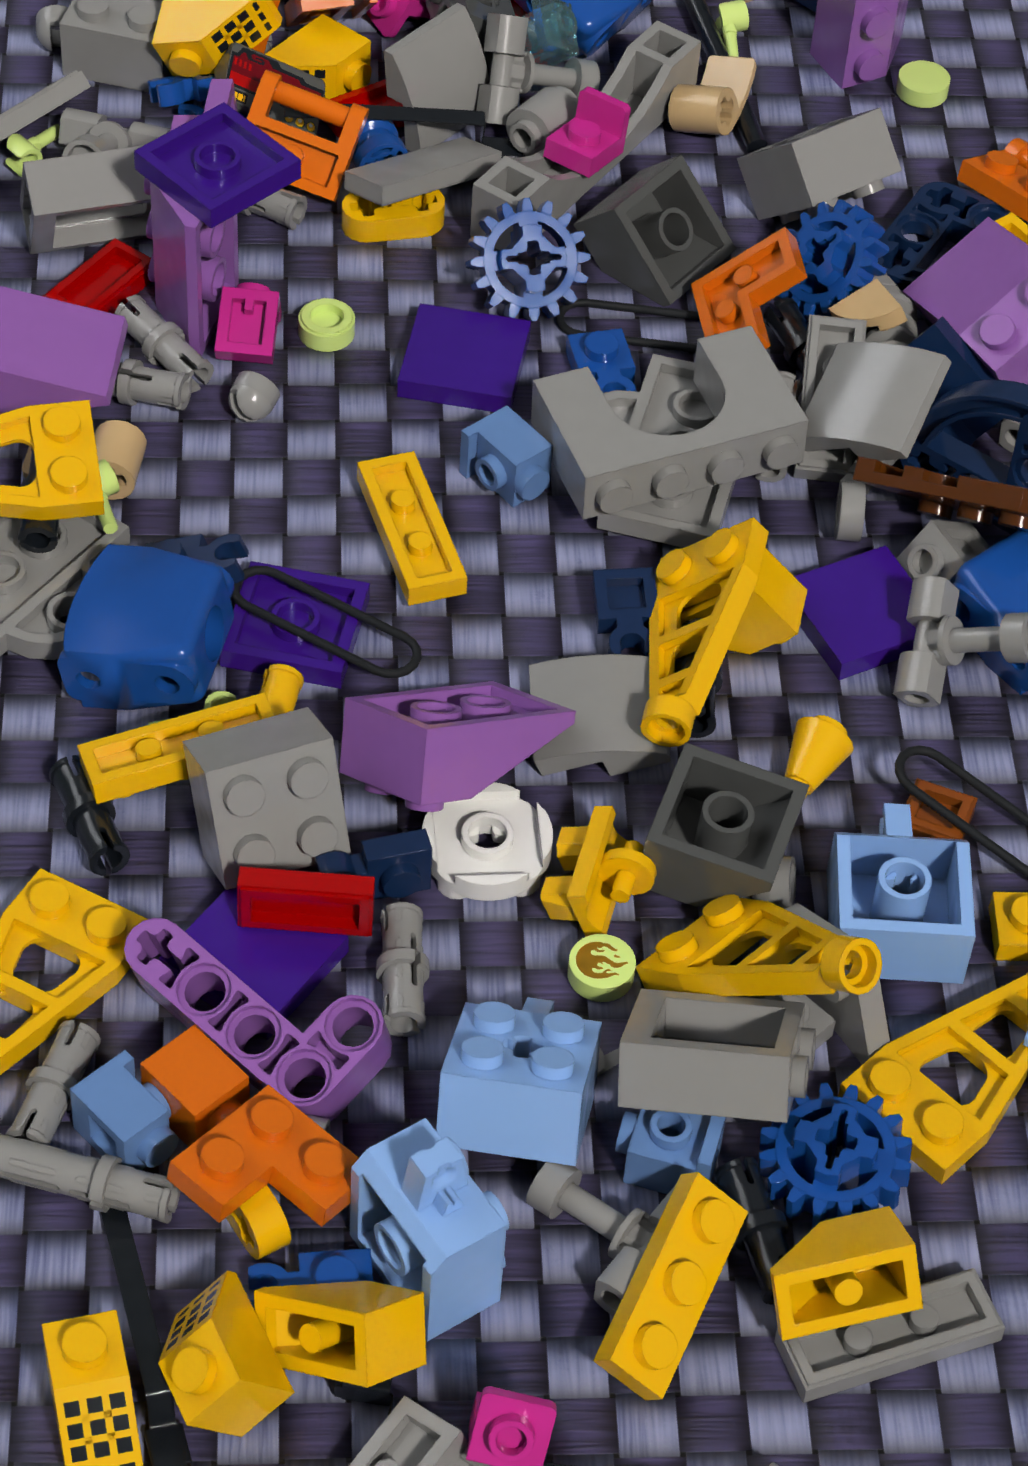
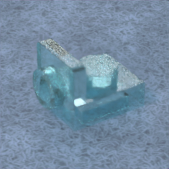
M531 0L533 11L521 17L529 18L525 51L532 53L535 63L553 66L579 55L576 36L578 26L572 11V5L560 0Z

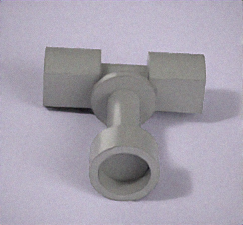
M488 13L484 51L493 52L489 85H479L476 111L485 112L486 123L506 125L510 113L518 108L519 94H526L532 85L545 87L564 86L570 89L578 98L579 92L587 86L596 90L599 89L600 69L598 64L594 60L581 58L569 59L564 67L537 64L532 53L525 51L529 18Z
M67 107L60 118L58 144L65 146L62 156L146 145L170 132L171 128L134 121L130 128H124L114 121H107L106 115Z
M923 576L913 579L906 620L916 628L913 650L900 653L893 694L907 706L935 707L940 705L947 666L960 664L964 654L969 652L1001 651L1008 663H1028V612L1007 613L1003 617L1000 626L964 628L961 620L955 616L960 592L955 585L947 578L938 576Z
M546 1162L535 1176L528 1190L526 1203L550 1219L556 1218L564 1210L611 1241L608 1257L613 1260L596 1280L593 1299L605 1311L614 1316L675 1186L651 1215L640 1208H636L626 1217L579 1187L582 1178L581 1170L575 1166Z

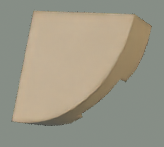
M877 278L828 308L832 317L867 320L866 327L878 326L880 331L889 330L908 321L902 306Z

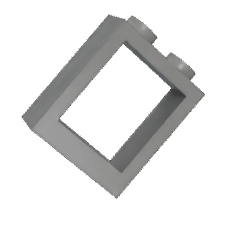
M144 145L23 162L20 206L30 255L106 244L114 238L119 241L147 238L146 225L151 211V195L145 194V177L135 170L134 150Z
M641 988L620 1039L618 1107L787 1123L793 1099L806 1098L809 1070H813L816 1028H804L805 1003Z

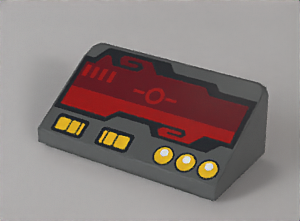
M236 42L230 44L214 69L215 79H233L237 110L247 116L265 70L282 75V81L322 97L325 95V82L322 79ZM273 103L268 115L269 118L317 135L320 119L284 117V106Z

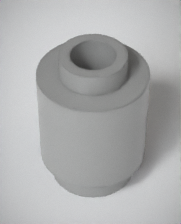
M564 86L545 87L539 90L511 112L507 118L506 130L512 145L525 156H530L543 150L546 138L575 117L578 103L577 96Z

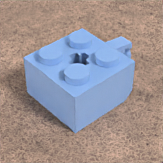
M884 803L882 809L883 817L880 818L879 834L834 832L827 866L828 922L850 936L867 938L877 945L882 957L880 979L963 984L976 937L970 842L962 839L913 837L910 804Z
M527 997L522 1010H517L508 1004L495 1001L480 1004L465 1002L440 1072L436 1132L441 1138H451L462 1150L576 1166L594 1099L602 1022L586 1020L571 1012H553L554 1001Z
M424 1118L366 1149L351 1167L350 1236L360 1249L371 1248L372 1266L385 1284L424 1292L426 1341H430L500 1301L503 1268L506 1266L504 1252L506 1230L509 1229L508 1216L495 1194L488 1190L482 1192L470 1177L466 1159L458 1145L451 1138H441L429 1121Z

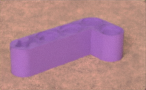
M151 918L144 920L133 927L126 938L124 947L126 961L141 986L152 998L188 1029L195 1024L249 1076V1082L255 1088L261 1091L269 1084L306 1115L327 1118L331 1122L376 1076L391 1056L392 1041L382 1012L372 1000L364 996L348 995L338 998L302 1033L177 924L168 919ZM158 954L167 959L173 956L181 971L177 978H175L172 971L165 964L154 957ZM214 990L225 992L224 999L216 1008L208 1011H198L195 1009L197 1001L205 993ZM358 1025L373 1028L371 1037L364 1044L355 1047L341 1044L343 1035L350 1028ZM260 1033L275 1035L274 1042L263 1053L254 1055L244 1052L246 1043L254 1035ZM314 1075L326 1079L321 1091L313 1097L297 1098L293 1095L294 1088L305 1077Z

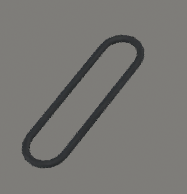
M577 299L573 304H563L559 307L560 314L556 316L558 327L567 335L588 332L573 329L564 321L565 313L576 307L700 320L697 311L595 299ZM625 336L628 345L696 353L697 344Z
M269 566L246 568L243 570L245 574L244 580L255 575L274 577L403 641L412 650L410 662L397 669L379 667L248 602L240 594V585L244 580L234 583L232 598L244 610L374 675L383 678L403 677L414 671L422 659L421 648L418 642L406 632L278 569Z
M917 745L907 747L899 753L895 761V774L900 784L910 794L1028 878V866L914 785L905 773L904 764L911 756H928L1026 826H1028V814L944 754L931 747Z

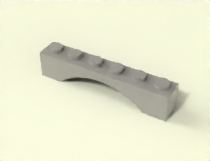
M658 20L654 22L626 48L615 71L601 91L627 103L631 107L623 153L590 178L543 157L544 149L533 155L519 158L504 156L473 183L470 235L485 236L486 233L481 229L479 221L486 216H490L499 222L496 208L507 202L516 213L518 201L523 198H530L533 211H537L539 206L548 200L553 202L551 216L556 219L563 215L668 118L670 95L678 84L696 85L701 41ZM513 226L507 228L498 238L495 245L496 249H505L511 243L510 232L513 231Z

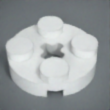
M493 782L472 799L445 802L443 810L427 812L425 815L422 829L426 828L432 846L431 874L436 879L438 890L444 896L450 899L469 898L481 901H495L514 896H529L539 888L541 877L549 867L551 860L553 828L547 812L537 802L535 809L530 803L521 800L520 790L507 784ZM486 833L492 834L494 842L502 844L494 848H483L475 843H478L479 834Z

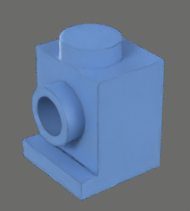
M507 405L461 430L459 472L466 479L476 474L488 490L495 491L514 508L524 501L537 498L545 489L550 487L553 445Z
M126 1050L70 1088L73 1128L101 1156L109 1154L120 1157L122 1165L134 1167V1169L142 1171L146 1167L153 1168L162 1164L175 1151L179 1138L169 1128L170 1106L163 1094L153 1084L146 1082L142 1085L135 1078L134 1058Z
M640 1109L639 1114L625 1111L615 1152L626 1154L623 1182L668 1194L681 1174L699 1172L711 1182L722 1145L726 1117Z

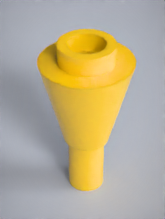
M825 715L802 717L797 721L784 776L808 784L809 788L806 797L812 794L852 754L854 750L853 743L848 737L845 727L837 720Z

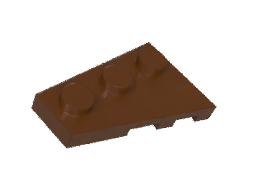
M858 456L853 480L919 501L916 510L919 513L951 520L953 510L958 511L957 518L985 526H992L994 516L999 517V525L1028 532L1027 488L961 475L955 478L905 465L904 470L876 459Z

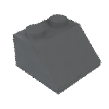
M682 154L640 170L573 224L577 231H584L585 237L582 240L601 272L663 307L675 302L691 288V283L708 274L736 250L735 245Z
M685 742L644 844L643 854L653 861L657 870L655 882L649 891L694 907L705 906L712 900L724 895L735 894L742 898L770 892L809 785Z

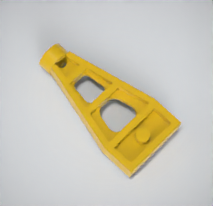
M90 400L30 405L0 414V447L13 443L28 445L33 450L36 468V478L27 486L0 485V517L47 521L104 515V498Z
M754 517L730 528L719 529L710 537L685 548L674 549L660 558L655 578L657 598L649 617V700L645 704L640 725L642 734L649 741L657 745L677 747L689 741L695 717L701 713L759 579L769 531ZM719 595L711 615L681 627L680 616L682 610ZM697 651L690 667L675 673V659Z
M42 868L37 871L0 918V999L32 1014L12 1035L7 1038L0 1037V1075L56 1033L63 1021L74 1019L121 981L131 968L126 961L124 952L126 938L133 927L144 920H148L147 918ZM31 944H36L79 965V969L75 974L55 989L46 992L13 975L22 952Z
M730 894L709 902L703 908L702 916L684 930L671 933L662 938L655 947L656 951L636 966L645 989L711 994L723 997L834 994L836 991L860 995L869 992L878 982L882 970V957L877 945L870 939L837 935L771 902L739 898L738 895ZM765 937L768 939L737 965H728L761 938ZM804 950H807V952L804 955H802L799 959H797L794 963L788 964L799 954H801ZM844 969L850 971L846 976Z
M1028 973L887 1043L840 1084L838 1097L844 1096L850 1084L855 1085L858 1088L857 1101L866 1104L877 1095L884 1099L883 1118L889 1115L900 1114L903 1118L901 1136L909 1137L912 1140L910 1159L941 1185L987 1144L1028 1077V1047L1023 1045L1024 1040L1013 1054L1006 1058L974 1032L996 1016L1003 1014L1027 1033ZM958 1052L986 1074V1081L972 1102L961 1105L921 1073V1067L946 1053Z

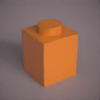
M195 1024L140 1063L141 1084L151 1083L163 1094L171 1109L169 1128L188 1147L250 1099L249 1076Z

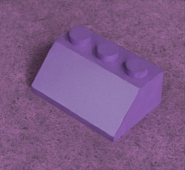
M818 0L810 54L841 89L885 77L903 33L908 0Z
M145 178L144 192L147 195H151V211L147 220L146 236L148 239H153V254L149 263L148 278L149 281L155 282L156 308L166 322H174L183 330L185 341L202 356L217 328L222 286L237 287L239 284L238 217L236 214L217 226L209 228Z

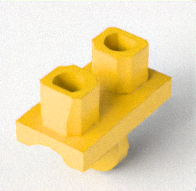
M594 806L588 826L561 827L556 843L557 858L564 871L574 870V873L567 876L546 877L540 894L541 901L551 920L578 921L585 937L593 934H607L616 902L626 903L631 895L648 892L651 890L657 875L656 865L649 857L643 854L644 846L638 841L626 840L615 830L613 822L616 812L613 806Z

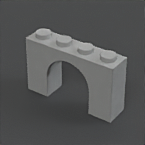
M752 326L697 339L693 381L715 419L706 426L689 433L677 435L654 434L627 424L612 410L588 366L533 380L531 423L534 429L553 445L552 463L583 520L607 513H616L626 508L661 499L673 498L702 488L727 484L734 480L759 473L784 469L790 465L803 462L809 420Z

